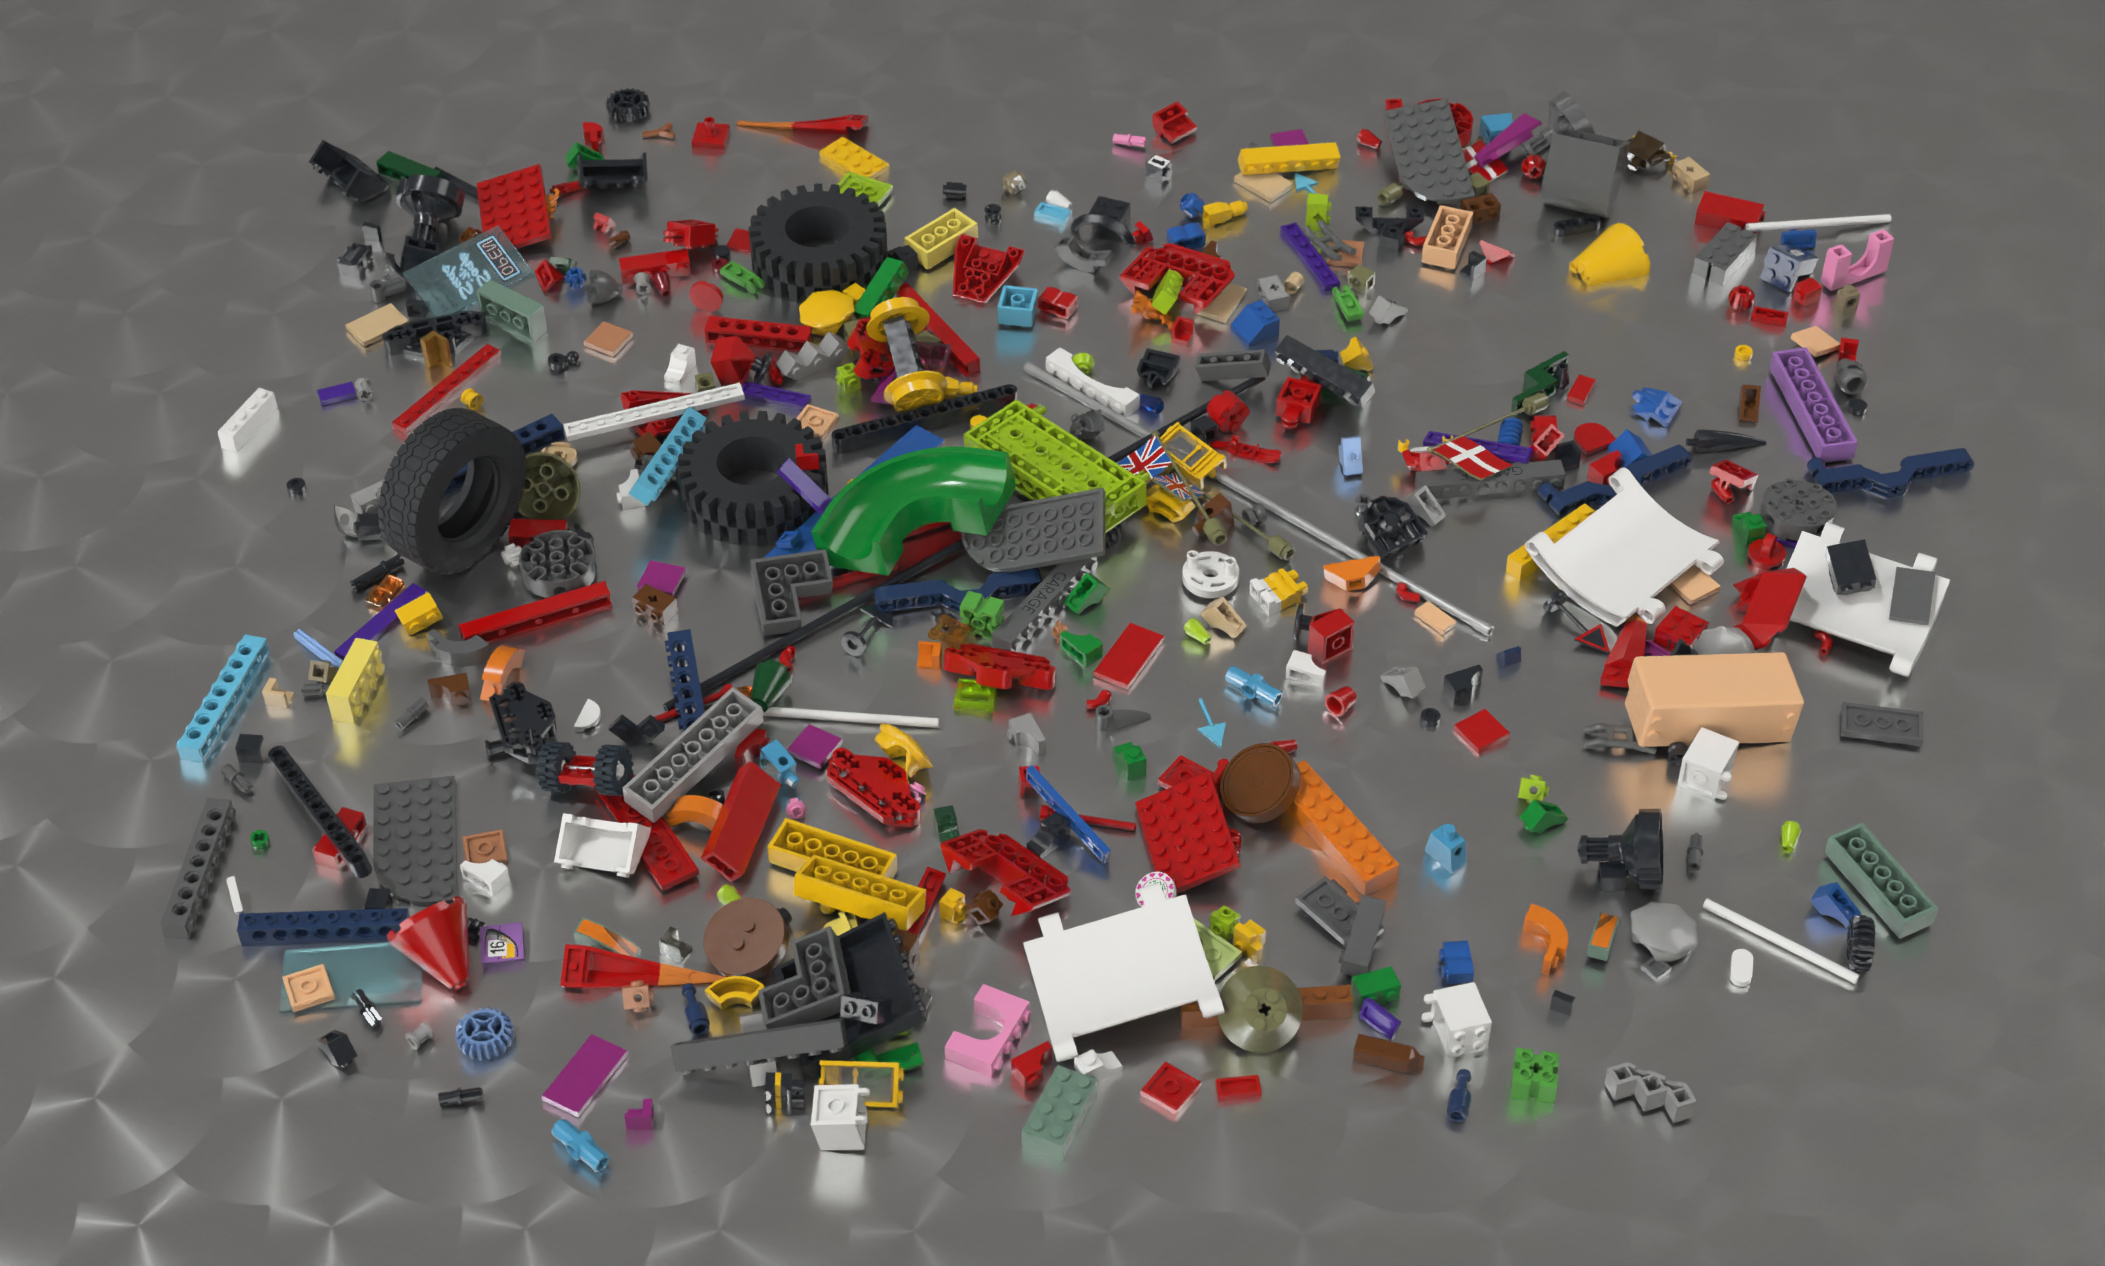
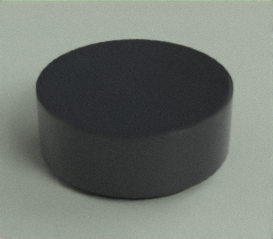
M726 245L714 247V258L728 259L730 257V248Z
M1852 399L1849 402L1848 410L1854 415H1863L1866 413L1867 403L1862 399Z
M302 478L290 479L287 482L288 492L292 495L302 494L306 490L305 481Z
M1434 708L1424 709L1421 712V723L1427 727L1437 726L1440 723V712Z

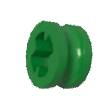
M256 830L250 835L251 845L254 849H264L269 845V836L266 831Z

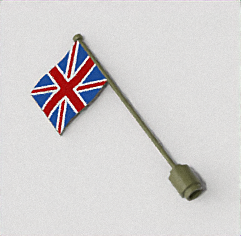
M1157 430L1152 432L1153 437L1142 447L1117 463L1134 475H1137L1143 469L1145 473L1149 472L1151 478L1146 481V484L1151 482L1154 477L1160 476L1173 465L1207 520L1203 525V530L1209 540L1215 545H1222L1227 541V531L1218 518H1209L1160 439V434Z
M1174 468L1171 469L1169 475L1154 477L1153 482L1180 501L1184 502L1193 499ZM1186 479L1197 499L1202 496L1209 500L1212 499L1210 495ZM1233 512V517L1268 541L1267 549L1282 560H1289L1293 557L1295 553L1293 544L1280 535L1268 537Z

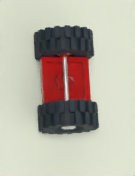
M549 741L542 745V751L538 753L540 757L536 762L538 763V767H536V772H538L537 780H540L538 784L542 786L541 789L547 792L565 793L571 789L570 786L578 784L595 785V789L601 795L623 796L622 788L632 779L631 774L634 771L632 770V766H634L633 761H631L633 758L632 754H629L630 750L627 746L605 744L598 749V754L595 756L576 755V751H573L574 747L571 743Z

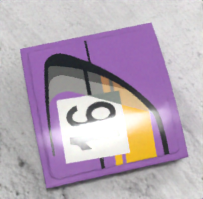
M522 922L480 927L482 966L525 961Z

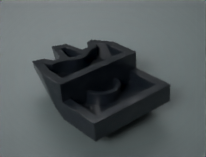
M1147 348L1143 359H1140L1138 364L1139 377H1148L1147 384L1150 388L1158 381L1166 385L1176 374L1181 357Z

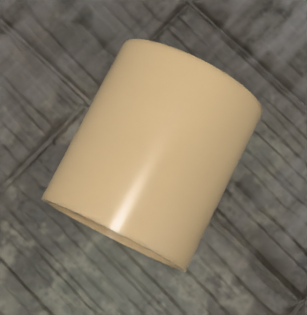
M1292 272L1284 282L1285 291L1289 294H1295L1304 283V277L1298 272Z

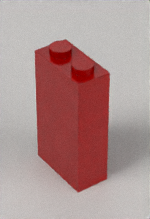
M1704 191L1696 212L1695 224L1721 230L1729 222L1741 227L1743 231L1744 229L1746 230L1747 223H1762L1765 219L1766 211H1763L1764 204Z

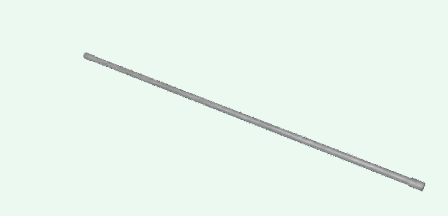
M1031 362L1025 364L1024 371L1041 379L1095 411L1101 409L1100 414L1144 438L1152 433L1046 373ZM1170 444L1167 447V450L1180 460H1183L1184 458L1171 448L1189 455L1188 453L1174 446L1173 444ZM1188 460L1186 461L1187 464H1189V465H1191V466L1194 465V464L1191 463L1190 461H1188ZM1216 470L1215 480L1257 504H1262L1264 508L1355 560L1369 557ZM1381 564L1379 573L1397 584L1399 582L1407 583L1409 591L1421 594L1420 597L1471 625L1484 635L1489 636L1492 633L1494 626L1480 618L1474 617Z

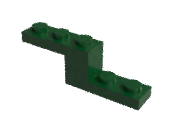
M1563 351L1525 372L1523 386L1528 390L1516 395L1512 399L1511 412L1523 408V400L1532 395L1544 393L1550 397L1556 394L1558 380L1553 375L1559 363L1564 362L1568 364L1569 354Z

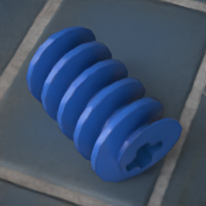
M1517 418L1503 420L1500 425L1497 442L1520 446L1523 432L1521 420Z

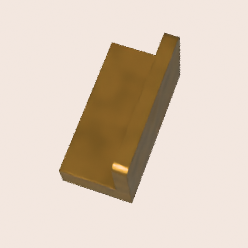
M433 330L420 339L426 367L431 369L440 362L448 367L452 366L447 338Z

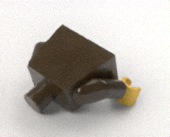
M1638 131L1636 135H1633V138L1627 140L1630 142L1628 151L1630 163L1628 168L1631 171L1635 172L1639 166L1647 170L1662 162L1673 164L1676 161L1677 155H1672L1671 151L1666 153L1664 142L1641 131Z

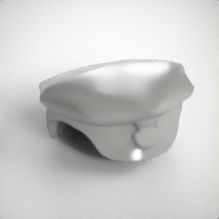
M1718 626L1703 630L1696 645L1693 647L1699 655L1755 653V648L1750 638L1737 627Z
M1651 902L1631 911L1632 939L1634 943L1645 945L1656 961L1671 962L1679 960L1698 945L1697 923L1680 906Z

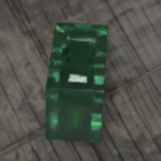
M953 805L934 808V827L939 844L941 845V842L960 836Z

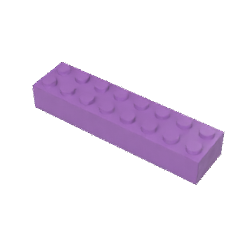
M1807 347L1773 352L1770 370L1815 456L1821 458L1823 463L1853 459L1858 442Z

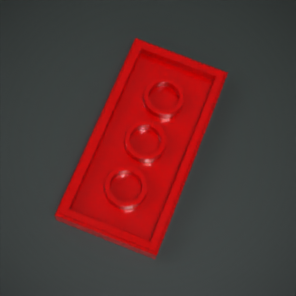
M1130 622L1094 670V676L1128 690L1164 641V635Z

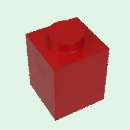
M1810 277L1795 284L1793 298L1805 307L1820 300L1823 286Z

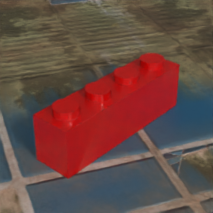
M687 249L619 258L623 284L635 283L634 276L640 272L648 274L649 281L659 271L665 272L669 278L691 275Z

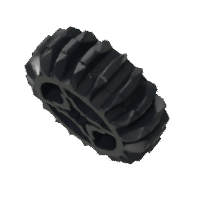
M620 89V91H615V93H611L607 97L606 109L608 116H611V119H615L616 122H635L645 118L646 114L649 113L650 101L645 92L640 91V89Z
M1858 915L1853 916L1849 921L1846 939V960L1849 970L1868 972L1872 966L1876 934L1875 922L1872 917Z

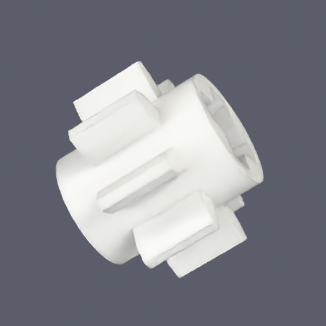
M514 543L504 546L505 551H502L501 555L505 565L510 564L511 567L520 565L521 547H515Z

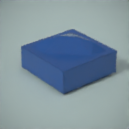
M785 531L776 544L778 548H793L802 538V534L800 531Z

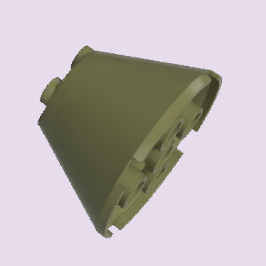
M536 452L526 455V476L524 477L526 480L524 489H522L521 501H518L520 504L517 511L527 519L563 520L569 517L576 509L581 495L580 481L575 470L564 459L551 453Z
M1252 966L1242 969L1226 981L1220 992L1225 1012L1217 1015L1220 1027L1232 1043L1244 1050L1264 1053L1279 1049L1294 1037L1300 1027L1303 1016V1003L1300 992L1286 974L1275 968ZM1261 1004L1266 1006L1265 1013H1259V1009L1262 1008Z

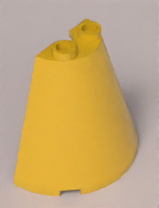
M1616 223L1609 226L1571 261L1569 268L1576 274L1580 272L1581 278L1592 286L1650 274V260L1648 254L1644 253L1642 248L1644 243L1639 235L1630 226L1624 223Z

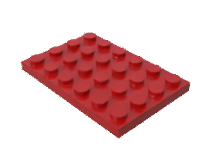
M540 164L476 183L484 239L492 235L498 239L497 235L502 232L503 234L499 235L498 242L508 252L552 238L543 172Z
M1209 771L1135 802L1156 872L1167 874L1174 881L1176 894L1242 867L1212 775Z

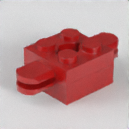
M694 219L667 221V230H663V234L667 235V237H663V241L671 242L673 246L685 245L686 249H695V246L707 248L708 245L715 244V239H718V234H715V232H719V228L714 223Z
M1302 375L1300 379L1287 377L1276 400V416L1282 417L1281 423L1285 428H1295L1299 421L1311 423L1321 402L1322 385L1316 384V381L1308 380L1305 375Z

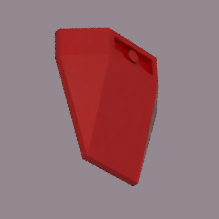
M961 234L955 247L953 296L985 304L1018 268L1025 250L1009 246L1007 251L1003 252L979 246L977 238Z
M631 390L622 392L621 400L623 409L626 410L692 393ZM707 409L697 411L704 417L709 416ZM682 415L632 427L640 436L650 431L655 438H660L671 433Z

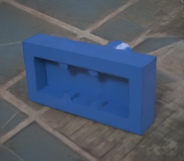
M1791 229L1789 232H1781L1780 245L1790 243L1800 249L1815 248L1817 232L1815 229L1801 231Z

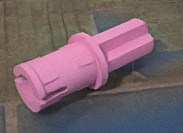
M1114 134L1113 144L1127 145L1128 147L1131 145L1144 147L1146 145V137L1132 136L1131 134Z

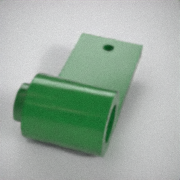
M918 1042L877 1055L875 1050L871 1048L854 1057L855 1062L900 1063V1068H904V1071L924 1065ZM858 1068L860 1079L864 1082L874 1081L891 1075V1069Z

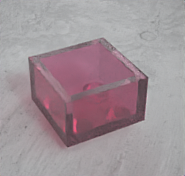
M916 341L920 350L919 357L924 365L923 371H934L947 377L952 362L951 345Z

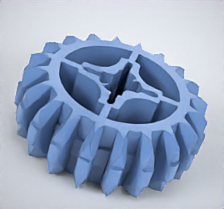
M480 1006L478 1011L472 1009L471 1014H464V1019H459V1025L456 1026L455 1038L460 1050H463L465 1056L470 1055L472 1059L478 1056L480 1061L483 1057H487L490 1060L492 1055L498 1057L499 1052L505 1053L506 1047H511V1040H514L512 1020L505 1011L500 1012L498 1007L493 1010L490 1006L487 1009H483Z

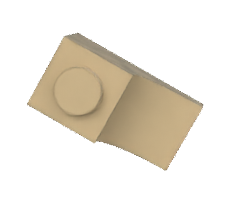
M1224 597L1210 602L1200 613L1211 628L1215 627L1223 630L1232 639L1237 637L1247 626Z

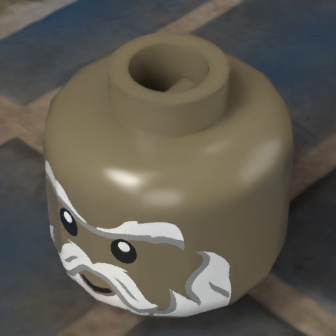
M1014 170L1003 176V183L1001 185L1005 192L1015 195L1025 189L1027 181L1022 172Z

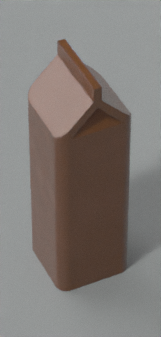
M1358 1034L1354 1047L1353 1061L1407 1074L1418 1069L1423 1070L1425 1056L1420 1055L1414 1046Z

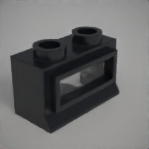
M354 242L350 247L348 246L345 254L337 259L339 274L358 279V264L360 267L365 268L367 265L366 258L374 259L372 245L367 246Z

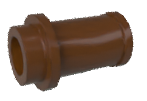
M621 230L620 234L608 239V243L611 244L615 241L616 243L610 246L612 249H615L623 243H628L631 236L628 231Z

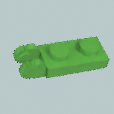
M734 261L720 269L721 275L746 288L752 294H756L758 288L763 289L765 287V283L760 277Z
M1347 285L1342 287L1343 293H1340L1337 287L1332 288L1333 296L1347 321L1364 318V312Z

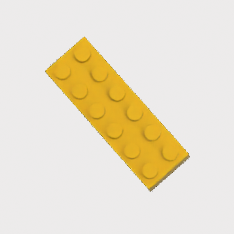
M787 818L784 819L767 846L769 863L796 872L813 855L893 879L898 871L897 854Z
M813 855L798 870L794 880V896L820 903L823 906L839 909L842 912H848L861 918L872 919L885 912L890 919H895L899 930L907 931L925 911L926 889L817 855Z

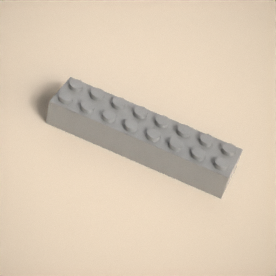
M732 687L622 788L624 802L655 823L675 804L678 797L684 796L763 722L762 707Z

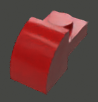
M583 122L585 145H592V150L599 153V147H602V144L605 143L602 126L594 122Z

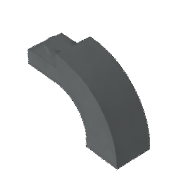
M1075 235L1062 236L1054 245L1056 252L1066 263L1085 272H1095L1099 266H1107L1114 256L1112 250L1091 251L1084 248L1077 241Z
M434 629L427 633L430 648L435 651L437 660L444 664L456 667L473 666L488 660L491 656L489 644L477 635L471 639L457 642L448 640Z

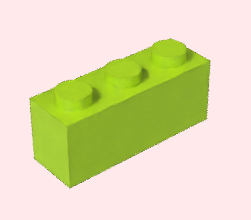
M1170 269L1167 271L1157 286L1151 304L1152 307L1165 315L1177 300L1184 279L1178 272Z

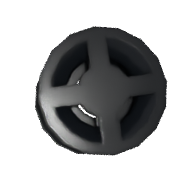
M989 204L985 207V222L990 225L999 224L1002 220L1000 214L1001 207L998 204Z
M1674 742L1668 746V762L1670 765L1681 767L1683 757L1688 750L1685 743Z

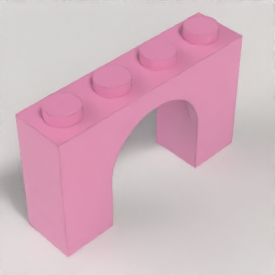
M1885 229L1871 233L1864 255L1851 266L1852 253L1842 244L1827 249L1821 282L1830 291H1834L1845 285H1850L1887 271L1894 238Z
M983 984L974 998V1012L997 1021L1002 1025L1003 1030L997 1036L986 1040L975 1039L954 1031L945 1045V1060L992 1077L996 1070H1000L1005 1054L1008 1055L1010 1053L1014 1039L1019 1038L1023 1024L1028 1023L1031 1011H1029V1001Z

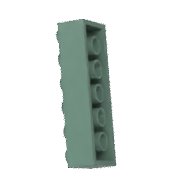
M1863 823L1828 837L1824 853L1899 939L1934 924L1938 907Z

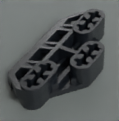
M463 310L397 325L383 334L382 338L386 353L389 355L406 353L423 357L420 339L433 330L448 339L450 354H452L471 338L487 333L488 328L484 312Z
M513 682L507 685L506 689H503L504 694L502 696L496 695L495 692L489 697L490 707L504 751L528 764L535 765L538 764L536 762L540 757L538 753L542 751L543 737L550 738L557 734L555 713L549 701L526 691L523 683ZM504 702H509L508 707L500 705ZM513 717L514 720L509 723V721L505 722L504 718ZM519 733L518 738H510L509 734ZM513 748L523 749L525 754L513 751Z

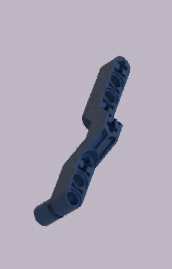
M1676 445L1631 463L1626 469L1632 473L1642 486L1687 468L1693 462V456L1682 445ZM1586 481L1561 492H1558L1550 482H1545L1537 491L1540 497L1561 518L1567 516L1584 503L1589 507L1593 505L1603 506L1617 495L1611 486L1592 483L1591 481Z
M1965 448L1908 456L1900 462L1901 469L1899 471L1884 474L1863 467L1861 464L1827 469L1819 457L1812 458L1807 463V468L1815 483L1820 484L1830 494L1864 489L1884 498L1903 496L1913 480L1964 473L1974 467V461Z
M1037 567L1015 572L993 573L987 577V582L979 589L960 591L948 585L944 580H932L882 586L875 590L874 596L877 609L883 612L943 605L960 614V605L968 591L983 594L985 599H989V597L1005 598L1029 595L1042 582L1040 569Z

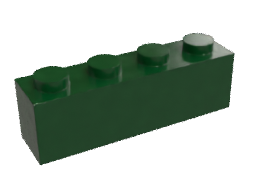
M390 151L376 161L378 174L398 183L403 178L409 179L410 175H430L442 178L441 171Z

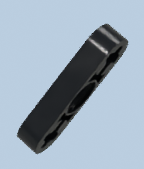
M1587 215L1560 220L1554 223L1553 233L1558 237H1565L1596 231L1600 228L1601 219L1596 215Z

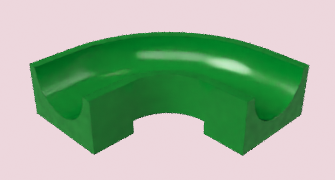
M936 447L906 453L884 461L853 479L833 498L811 531L816 549H826L829 566L888 576L904 551L902 541L909 533L921 526L935 522H951L953 531L987 536L1016 488L1009 453L972 447Z

